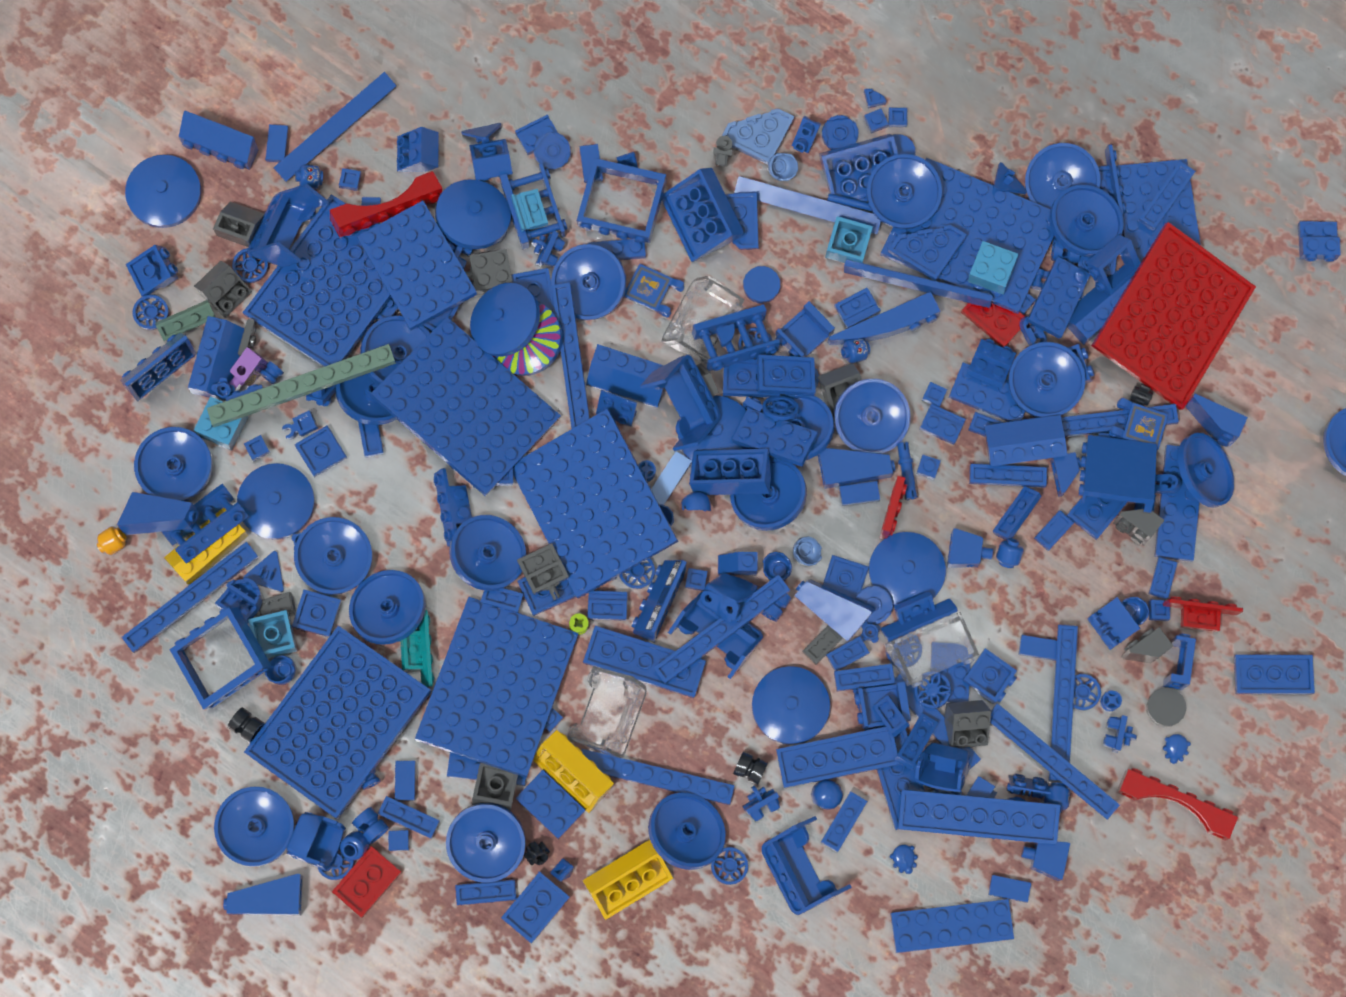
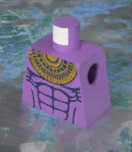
M247 347L230 370V373L235 377L229 384L234 385L235 391H238L243 384L253 385L261 376L260 371L265 370L268 362L258 353Z

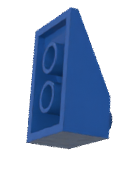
M1194 394L1185 406L1206 432L1219 445L1231 447L1239 438L1248 418L1198 394Z

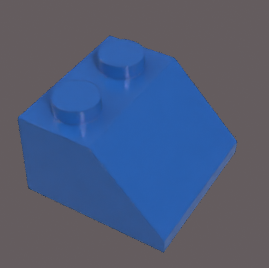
M506 139L490 141L485 144L469 145L476 180L486 181L507 174V176L513 174Z

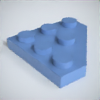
M777 108L762 115L757 114L739 122L728 123L722 136H728L732 140V148L768 165L770 158L776 154L795 116Z

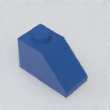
M1076 452L1050 460L1058 497L1063 496L1080 471L1079 469H1081V461L1079 457H1076Z
M734 552L718 555V575L726 573L729 575L756 576L758 552Z

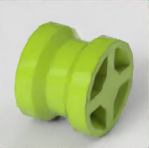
M580 613L573 615L569 621L570 630L578 633V635L585 634L589 628L587 617Z

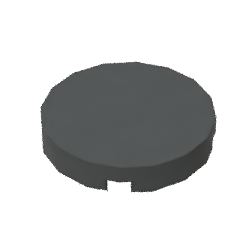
M1161 688L1149 697L1147 713L1154 723L1163 727H1171L1184 718L1186 702L1177 690Z

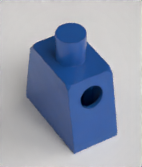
M953 528L950 537L947 568L978 567L981 558L992 559L993 548L982 547L983 537Z
M1057 841V845L1035 843L1034 848L1023 846L1021 857L1031 860V870L1056 881H1061L1064 876L1070 843Z

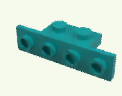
M425 610L423 619L418 626V631H414L400 641L402 670H420L421 683L430 688L434 682V674L431 669L433 656L430 653L432 638L429 634L430 616L428 615V610Z

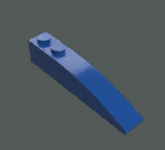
M928 292L829 336L828 344L843 345L846 340L863 338L870 342L891 337L908 330L915 331L923 323L927 322L930 324L935 322L941 311L932 293Z

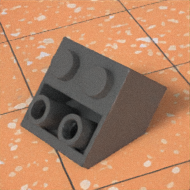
M230 201L220 211L213 230L218 237L249 247L264 213Z
M219 261L194 285L204 299L208 300L223 317L230 314L252 292L235 271L223 261Z
M1144 509L1121 512L1113 522L1116 525L1115 528L1121 533H1127L1131 536V540L1138 545L1144 546L1164 522V519L1153 511L1148 513L1143 512Z
M1160 627L1155 631L1151 628L1139 638L1140 642L1136 639L1124 648L1125 653L1121 657L1125 660L1151 664L1170 650L1173 644Z
M983 700L946 703L944 721L949 746L965 748L988 745L991 710Z

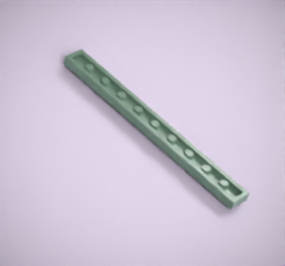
M387 344L208 407L207 411L212 426L217 427L396 364L390 345Z

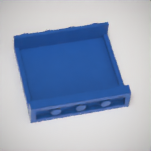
M1088 435L1087 442H1083L1082 454H1085V456L1081 458V467L1084 470H1081L1079 480L1083 482L1079 486L1078 494L1082 496L1081 504L1085 503L1086 496L1143 503V512L1151 513L1155 496L1157 444Z

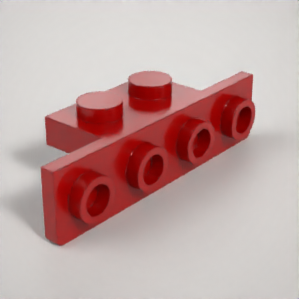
M1170 597V599L1163 602V606L1181 608L1182 628L1218 632L1220 631L1221 614L1238 615L1243 612V608L1237 607L1236 604H1225L1223 606L1214 601L1200 603L1198 599L1184 601L1181 597Z

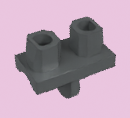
M721 136L716 141L717 147H714L713 154L717 155L716 165L727 167L728 157H732L733 150H730L732 140L728 136Z

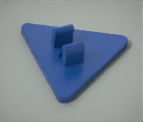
M501 123L464 130L461 133L462 135L476 138L477 143L482 141V144L489 142V136L502 125Z
M1000 162L993 188L998 191L1019 194L1027 193L1026 188L1014 176L1015 172Z
M276 551L270 553L243 577L253 580L257 585L279 592L284 591L278 553Z

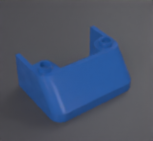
M308 184L277 193L271 200L247 252L255 258L280 267L299 263L301 259L293 254L289 248L301 223L311 220L315 216L316 208L328 204L329 201Z
M690 355L681 356L654 370L640 385L641 389L652 386L656 389L665 387L679 414L680 419L676 424V432L681 439L673 447L674 451L698 446L720 420V411Z
M702 592L682 610L668 631L670 635L677 628L684 634L701 633L720 618L701 604L700 596ZM747 623L717 646L726 653L724 660L726 665L732 669L728 675L729 679L739 671L763 639V634L750 623Z
M816 816L790 827L762 845V854L790 910L796 915L805 913L852 888L849 884L837 890L832 881L823 880L820 882L803 846L809 842V834L805 826L816 821Z

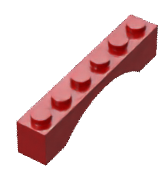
M431 171L416 177L405 192L388 202L370 206L346 203L330 210V221L339 238L349 236L358 230L367 229L379 222L382 223L421 201H424L425 204L437 202L442 193V186L434 172Z
M1132 768L1124 772L1116 793L1134 801L1142 798L1156 797L1177 802L1186 807L1199 819L1207 833L1225 841L1230 839L1238 819L1237 816L1233 815V811L1226 808L1222 810L1216 808V804L1213 802L1198 800L1195 794L1190 792L1182 793L1174 785L1168 784L1166 786L1160 783L1161 780L1156 777L1150 776L1148 778L1142 775L1143 772L1138 769Z

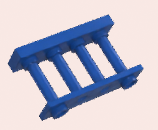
M543 163L539 164L540 173L513 181L508 179L507 174L500 176V183L510 207L511 217L522 250L529 248V241H532V238L558 230L560 231L561 238L565 237V230H567L565 219L561 220L548 182L551 179L548 168L544 169ZM543 180L545 190L538 192L540 198L548 197L551 204L550 207L544 208L546 215L554 213L557 223L532 231L524 230L521 232L511 200L512 190L519 186Z
M764 304L693 324L692 335L694 340L703 339L710 356L706 367L708 371H718L723 367L757 358L758 355H773L779 350V339L771 341L763 323L767 311ZM734 323V327L738 329L746 349L735 351L732 341H730L725 346L728 354L717 356L710 335L716 334V328ZM756 324L763 344L753 346L745 325Z
M223 483L194 504L199 514L192 529L162 532L172 546L176 543L179 544L175 550L185 563H188L249 517L238 502L234 505L230 503L234 498ZM222 508L226 509L224 513L216 517L215 514ZM209 519L210 523L201 529L199 526ZM193 531L195 534L185 541L184 537Z

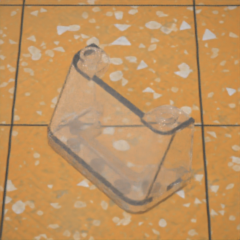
M711 276L696 278L690 284L662 337V342L707 364L710 356L703 339L694 340L692 335L693 324L742 311V304L745 299ZM716 334L710 335L712 344L715 346L718 337Z
M961 612L942 618L883 644L907 686L911 685L912 688L923 684L922 680L961 662L964 665L975 661V656L979 655Z
M593 666L587 678L590 687L593 688L581 723H575L568 729L567 738L570 742L621 759L629 745L647 694V688L633 676Z

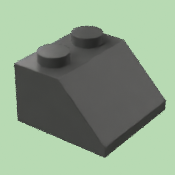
M853 363L818 376L821 392L833 418L836 402L842 392L851 384L862 380L860 372Z
M480 762L472 805L492 803L511 811L518 775Z

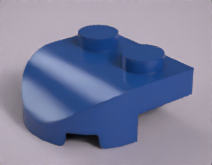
M249 578L236 581L233 579L226 584V591L215 602V605L219 609L227 606L238 607L248 624V619L253 618L261 608V592L257 584Z

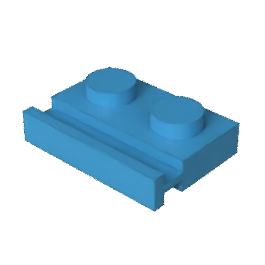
M538 189L522 192L518 195H511L521 232L527 229L531 230L548 226V220Z

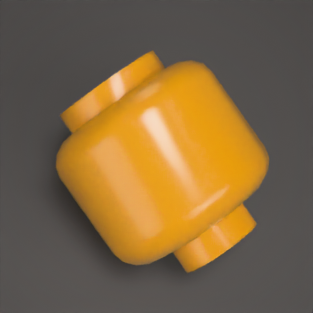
M111 526L98 534L97 547L102 553L105 552L108 555H113L125 547L127 537L119 527Z

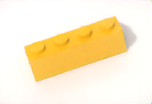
M222 508L215 514L216 517L224 513L226 509ZM210 520L206 521L200 528L202 529L208 525ZM238 524L188 563L183 561L176 552V548L164 558L189 586L245 540L248 534ZM193 532L189 537L185 539V541L192 537L195 533Z
M558 730L541 744L535 754L533 761L588 813L596 807L614 784L607 774L602 773L592 760L585 757L582 751L575 747L568 740L567 736Z
M648 840L582 881L606 920L666 884L673 877L662 857L654 849L651 840Z

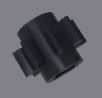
M1141 383L1140 387H1134L1130 399L1134 400L1133 403L1148 406L1153 393L1149 392V387Z
M533 841L526 847L527 853L524 856L531 866L534 864L540 866L548 860L547 854L550 851L543 841L540 843Z

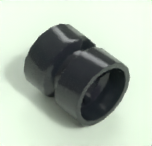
M241 707L231 718L227 727L236 734L241 733V738L251 743L265 723L257 717L252 718V714Z
M743 751L733 774L741 778L747 777L749 782L758 785L768 762L760 758L755 760L752 754Z

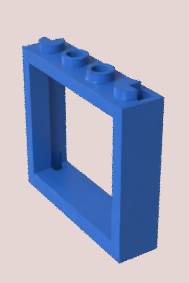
M593 158L576 220L578 226L586 231L596 230L602 235L613 234L623 240L630 238L634 239L637 243H650L667 183L666 174ZM597 172L657 185L645 231L585 217Z
M227 606L221 609L218 616L207 619L204 622L205 625L201 628L193 629L189 632L190 635L188 637L177 640L174 643L175 646L169 649L203 710L213 709L272 668L238 607ZM230 619L255 665L209 696L184 650L224 621Z

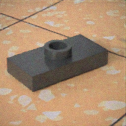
M248 319L238 351L239 357L247 347L251 349V347L255 346L256 336L254 335L257 328L255 320Z
M287 592L263 599L261 608L256 616L260 617L287 610L288 613L295 612L292 593Z
M828 625L802 652L817 665L843 637Z

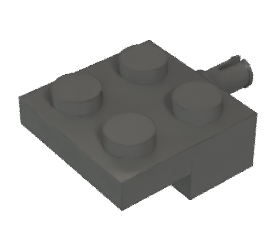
M506 249L469 256L471 267L470 271L465 273L475 284L477 295H483L499 284L513 283Z
M552 543L517 560L533 595L549 590L553 601L561 597L556 587L559 583L567 580L569 576Z

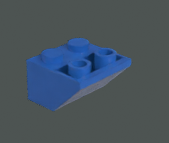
M419 127L397 136V172H428L438 168L439 132Z

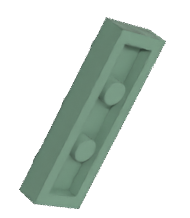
M208 300L155 322L163 341H166L174 334L184 333L206 323L207 317H215V314Z

